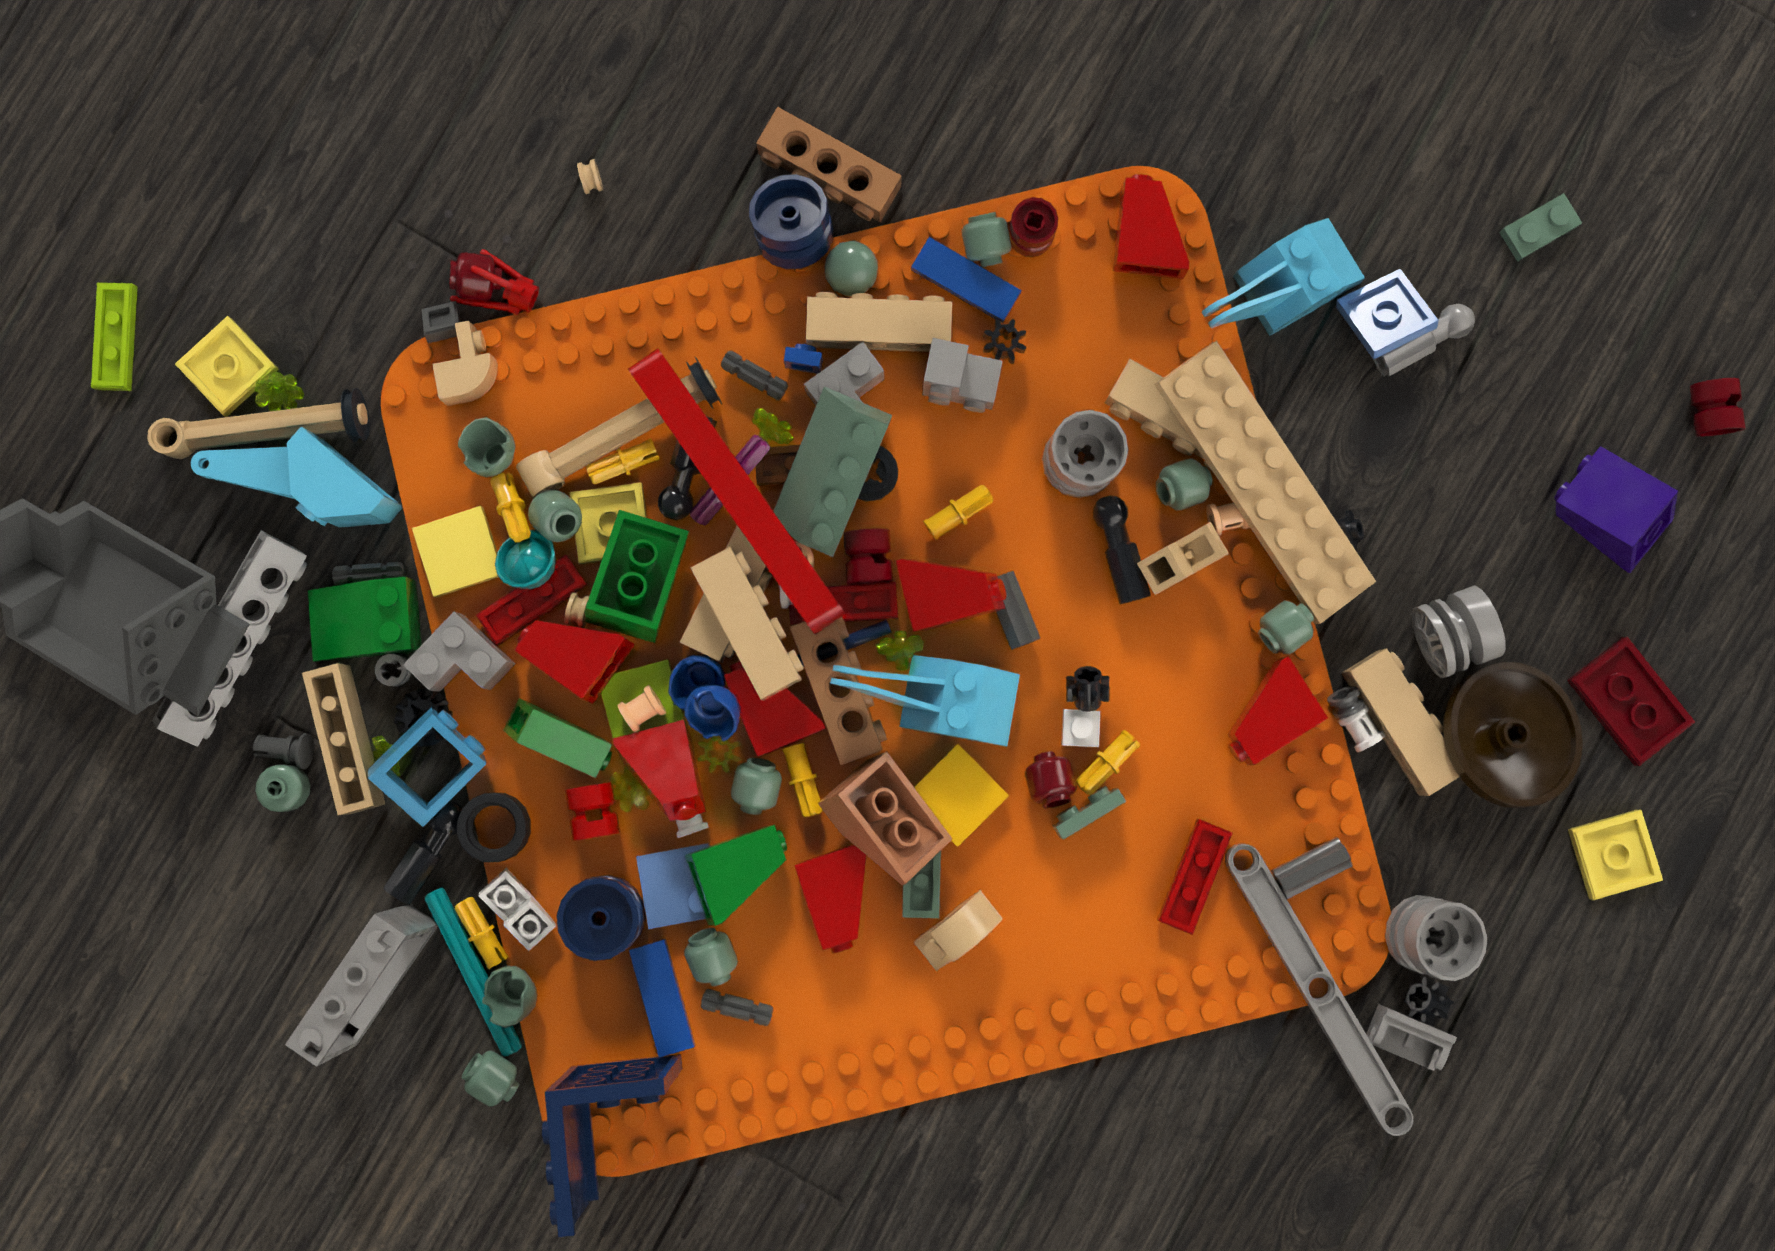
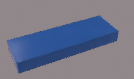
M931 237L927 239L911 266V271L990 317L998 319L1002 324L1022 291Z
M666 939L630 949L629 953L659 1058L695 1047L694 1037Z

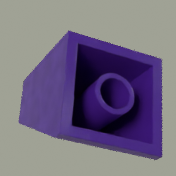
M1600 446L1593 456L1588 454L1584 457L1576 470L1578 475L1571 483L1565 482L1557 491L1554 497L1556 501V516L1623 570L1631 573L1673 521L1678 490Z

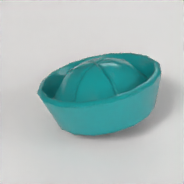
M530 530V537L519 543H515L510 537L503 542L495 560L497 575L503 583L520 589H534L550 579L556 565L553 542L544 538L537 530Z

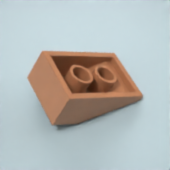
M887 751L866 760L818 803L844 837L901 885L906 884L953 839Z

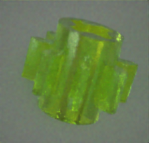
M717 736L711 737L708 743L698 741V745L705 748V755L700 756L698 761L708 760L711 763L709 767L710 773L716 770L717 765H722L723 770L729 773L730 767L728 763L732 760H742L739 756L735 755V748L742 745L741 742L722 741ZM717 741L720 745L728 746L729 751L724 754L725 760L722 762L719 757L713 758L711 756V752L715 750L714 743Z

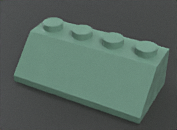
M824 386L773 511L790 536L796 541L829 556H834L892 417L891 414Z

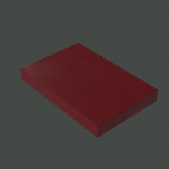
M1627 636L1619 639L1567 680L1634 766L1642 765L1695 723L1686 709Z

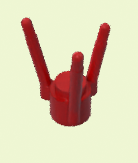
M482 249L480 254L490 255L494 259L495 266L501 268L503 272L513 279L507 281L476 265H472L470 269L483 278L504 287L503 298L508 300V303L460 299L455 295L450 297L451 302L456 301L464 305L507 311L519 315L521 311L529 313L532 310L539 294V286L534 285V280L521 275L487 250Z

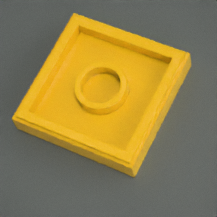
M959 744L914 786L953 838L951 841L957 847L1009 797Z

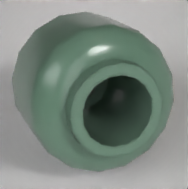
M996 212L968 218L969 223L963 226L961 232L967 258L971 261L980 260L981 267L1002 263L1001 256L1009 253L1012 247L1006 220L1002 217H997Z
M1192 458L1184 459L1165 466L1161 470L1159 479L1156 481V492L1164 505L1176 511L1184 510L1203 503L1208 498L1210 486L1212 485V476L1208 468L1202 466L1198 461Z
M556 489L545 490L539 493L532 500L528 508V518L531 526L544 538L553 542H564L572 538L582 524V513L579 505L564 492Z
M1283 601L1260 618L1261 629L1258 631V635L1265 646L1274 654L1281 652L1289 655L1313 637L1311 622L1314 621V617L1304 604L1300 603L1296 606L1290 601Z
M749 758L746 763L737 766L731 788V798L741 805V811L759 815L762 813V810L771 809L776 805L782 776L775 769L776 765L773 762L761 758Z
M274 765L268 767L260 774L256 782L255 792L257 799L263 807L274 812H289L298 809L306 802L310 795L311 785L308 776L302 769L294 765Z
M707 928L692 935L688 940L689 944L685 948L684 956L694 979L700 983H710L711 986H718L727 982L731 978L730 973L738 964V958L727 934L716 931L715 928Z
M491 1050L482 1055L479 1053L475 1054L461 1077L465 1080L464 1090L467 1094L489 1107L497 1105L502 1100L508 1102L519 1087V1082L515 1080L517 1067Z

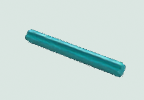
M439 888L425 896V901L501 1054L505 1057L519 1051L522 1048V1043L513 1025L504 1028L490 1021L492 1011L489 1006L482 1003L488 975L472 943L467 940L469 937L445 889Z

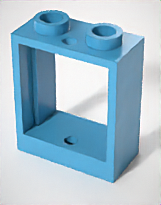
M432 707L368 769V779L422 827L487 764L485 755L482 754L486 750L484 746L472 735L465 738L458 732L456 728L459 724L450 714L444 710L438 713ZM433 727L470 762L427 803L390 769Z

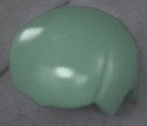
M854 240L839 243L829 252L824 266L825 278L832 289L848 297L852 296V294L867 292L875 283L878 273V261L874 252L867 245Z
M487 417L473 420L464 428L458 440V447L465 456L463 463L477 475L486 478L498 475L513 462L516 446L512 434L507 428Z
M508 965L490 974L485 982V996L482 1003L489 1006L492 1011L490 1021L493 1024L506 1028L523 1021L536 1006L538 994L533 980L525 970L517 966Z

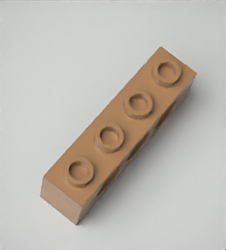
M779 107L776 108L756 142L758 154L761 156L760 159L766 165L777 170L779 167H782L791 172V175L797 174L812 179L822 188L827 199L837 204L843 201L853 207L852 211L856 215L867 221H871L873 218L881 222L901 188L902 176ZM795 145L803 146L806 149L805 153L798 157L791 156L788 150ZM826 162H831L837 166V169L830 174H824L818 170L820 165ZM856 179H861L868 186L862 191H854L849 187V184Z
M840 617L816 635L811 631L806 622L791 626L790 629L840 765L883 750L881 742L887 740L880 719L873 721L869 707L874 706L872 696L850 689L847 696L837 697L830 688L831 678L843 676L849 681L859 683L857 675L832 671L833 665L862 670L855 651L848 653L843 639L848 638L849 634L843 618ZM825 642L833 643L838 649V656L832 663H824L818 656V649ZM848 711H857L862 715L863 726L860 730L849 731L845 728L843 717Z

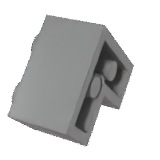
M932 338L922 395L928 396L929 402L938 405H949L950 401L964 404L963 408L972 412L984 413L985 409L992 410L1003 361L968 354L969 345Z
M861 342L804 383L805 391L815 406L818 403L824 386L862 402L860 397L884 380V369L864 342Z
M454 611L403 666L428 690L440 692L461 669L478 686L491 690L516 663L465 615Z

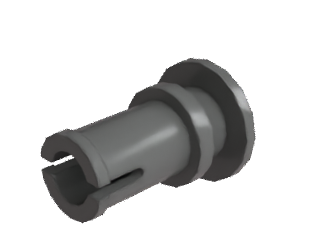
M306 733L300 737L290 735L287 739L258 735L253 745V751H256L254 753L256 758L281 759L286 764L296 763L299 769H307L310 766L315 749L312 735Z

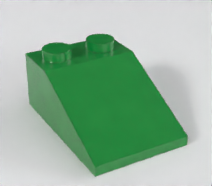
M619 510L585 608V622L655 643L689 531Z
M408 577L375 579L308 590L313 662L415 653L421 646L417 581Z

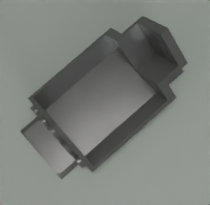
M22 498L0 510V607L2 608L6 636L135 715L150 705L157 703L163 696H166L198 716L250 625L216 604L215 576L85 501L62 513L54 511L49 514Z

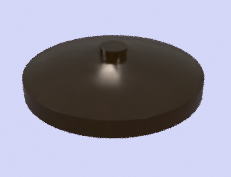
M1495 663L1469 674L1458 684L1450 696L1443 723L1446 750L1459 777L1481 798L1507 808L1532 807L1556 798L1572 782L1582 756L1581 725L1571 700L1560 685L1547 674L1522 663Z

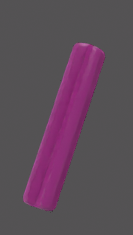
M753 435L736 455L735 458L747 475L750 474L770 450V445L762 437ZM711 487L690 511V516L698 524L704 526L709 523L723 506Z

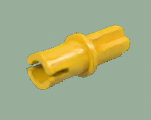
M650 438L622 451L620 448H617L618 453L590 463L586 466L592 483L598 484L625 472L627 476L631 475V470L660 459Z
M500 473L493 476L490 480L498 501L496 510L498 515L504 519L509 537L515 543H519L528 539L531 534L523 511L526 505L517 493L513 475L507 473L506 481L505 474Z
M980 485L957 501L951 499L949 506L923 522L933 538L938 540L939 537L959 524L963 523L966 525L968 518L993 502V497L987 487Z
M1123 730L1103 753L1100 751L1096 753L1098 758L1077 778L1076 783L1079 788L1088 795L1093 794L1113 773L1118 774L1120 772L1119 767L1140 747L1137 740L1133 742L1134 737Z
M805 743L782 749L792 781H789V785L794 786L802 816L810 817L820 814L823 810L818 804L820 797L814 780L817 774L812 773L805 750Z
M468 897L455 906V911L470 935L467 940L469 942L473 941L487 965V969L498 965L502 960H506L509 956L492 930L495 926L488 924L475 899Z

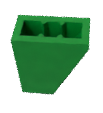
M521 698L518 699L503 729L515 742L595 778L599 771L605 770L612 756L610 751L612 744L605 739Z
M775 825L765 826L685 855L708 925L716 926L722 924L786 861L784 852L787 851L786 840L780 830L776 831Z

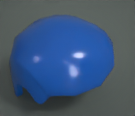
M690 655L681 660L673 669L669 679L668 693L674 705L685 712V702L692 691L706 685L725 687V673L721 665L706 655Z
M717 685L700 686L691 692L685 702L684 716L690 727L701 733L705 739L720 736L722 741H726L737 730L741 707L737 697L729 689Z

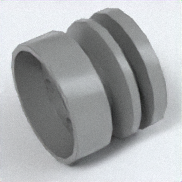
M1094 410L1075 412L1061 422L1045 444L1042 456L1044 474L1051 485L1065 495L1076 498L1093 496L1105 489L1125 466L1128 455L1127 438L1119 423L1107 414ZM1079 452L1085 454L1084 460L1086 462L1083 465L1077 462Z
M1474 585L1448 595L1447 604L1441 599L1431 601L1429 606L1424 604L1413 608L1411 614L1412 626L1417 643L1427 664L1440 678L1453 675L1455 670L1459 672L1468 669L1470 661L1478 665L1504 655L1506 645L1502 624L1490 599L1479 587Z
M1416 895L1400 902L1392 910L1386 923V943L1389 953L1396 962L1411 971L1426 974L1440 980L1456 981L1468 977L1480 966L1486 953L1487 934L1484 923L1473 909L1462 903L1431 896Z

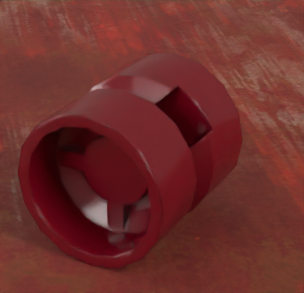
M1031 197L1024 199L1015 207L1009 226V235L1012 248L1017 253L1026 257H1036L1042 255L1050 248L1058 227V215L1050 202L1043 198Z
M1719 378L1690 385L1692 406L1698 408V412L1693 415L1696 436H1718L1746 429L1744 410L1737 406V403L1742 400L1739 378Z
M875 528L844 532L845 554L850 556L851 559L845 563L847 584L892 582V560L886 557V554L891 551L890 530Z

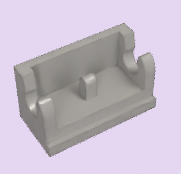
M1380 1004L1376 1008L1366 1034L1372 1045L1433 1071L1435 1068L1443 1069L1452 1045L1455 1044L1457 1038L1445 1031Z

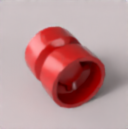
M613 782L565 790L567 808L569 811L574 812V817L570 820L572 841L620 833L618 815L611 810V806L616 802ZM600 808V820H586L585 811Z

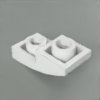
M507 868L479 892L478 896L504 921L503 926L528 951L556 927V923L545 909Z

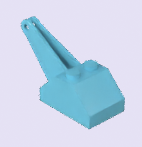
M1327 218L1298 229L1274 243L1237 270L1233 277L1240 289L1209 305L1201 313L1204 317L1210 316L1245 295L1248 302L1239 304L1208 322L1210 328L1257 316L1268 335L1271 336L1359 285L1365 277L1331 221Z
M302 426L287 442V447L206 450L197 452L191 459L192 470L204 478L296 499L299 502L296 509L311 521L316 520L323 526L327 523L339 528L390 523L403 508L401 504L329 443ZM209 461L208 467L205 468V463Z
M912 655L909 675L867 671L833 665L832 671L844 674L907 681L905 696L848 680L831 678L830 684L846 687L903 707L900 728L1008 746L1020 674L978 664Z

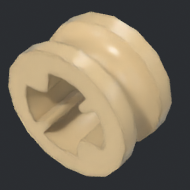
M595 159L590 160L588 165H584L582 162L577 163L585 194H590L592 189L602 191L603 185Z
M577 593L571 594L565 611V624L571 625L572 622H576L578 627H585L587 623L585 622V608L589 596L581 599Z

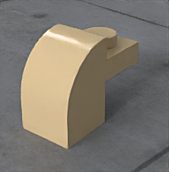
M470 321L455 323L461 358L433 364L438 397L447 406L471 402L482 397L490 390L497 376V360L490 353L481 354V352L486 351L484 335L481 330L477 331Z
M1210 522L1138 562L1137 565L1156 595L1229 553Z
M979 890L959 904L942 921L920 935L914 943L937 971L949 962L956 961L977 945L1003 918L982 891Z

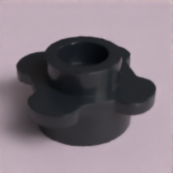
M1348 510L1345 512L1346 517L1338 519L1336 522L1357 551L1358 542L1364 539V529L1361 521L1354 519L1353 512Z

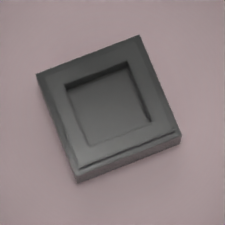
M456 301L421 309L424 336L428 343L457 337L455 323L461 322V315Z

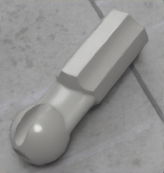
M1463 304L1447 306L1441 312L1436 329L1373 359L1378 371L1383 376H1391L1435 352L1436 344L1447 338L1457 339L1467 336L1475 324L1473 311Z

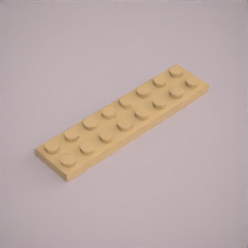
M1217 341L1206 346L1154 384L1300 603L1310 610L1314 617V624H1321L1376 582Z

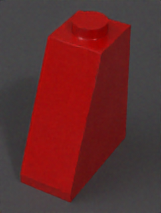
M1136 174L1131 178L1126 177L1121 188L1113 271L1184 279L1189 270L1190 262L1162 181L1153 180L1151 176Z
M915 559L896 560L913 632L927 631L1005 609L1003 600H1006L1007 597L1003 581L1000 578L998 579L996 573Z
M535 620L532 625L527 626L518 637L519 644L514 651L575 695L593 704L635 644L620 634Z
M1289 656L1279 658L1273 663L1227 734L1232 741L1228 746L1240 763L1245 761L1247 765H1255L1328 719Z
M739 661L729 666L731 672L725 674L724 677L730 691L737 697L740 704V716L757 757L764 756L827 729L824 722L788 688L763 701L758 696L741 662Z
M684 720L613 738V744L624 765L670 821L689 820L697 814L706 812L692 737Z
M854 844L794 865L822 950L831 948L833 954L852 948V940L858 939L867 855Z

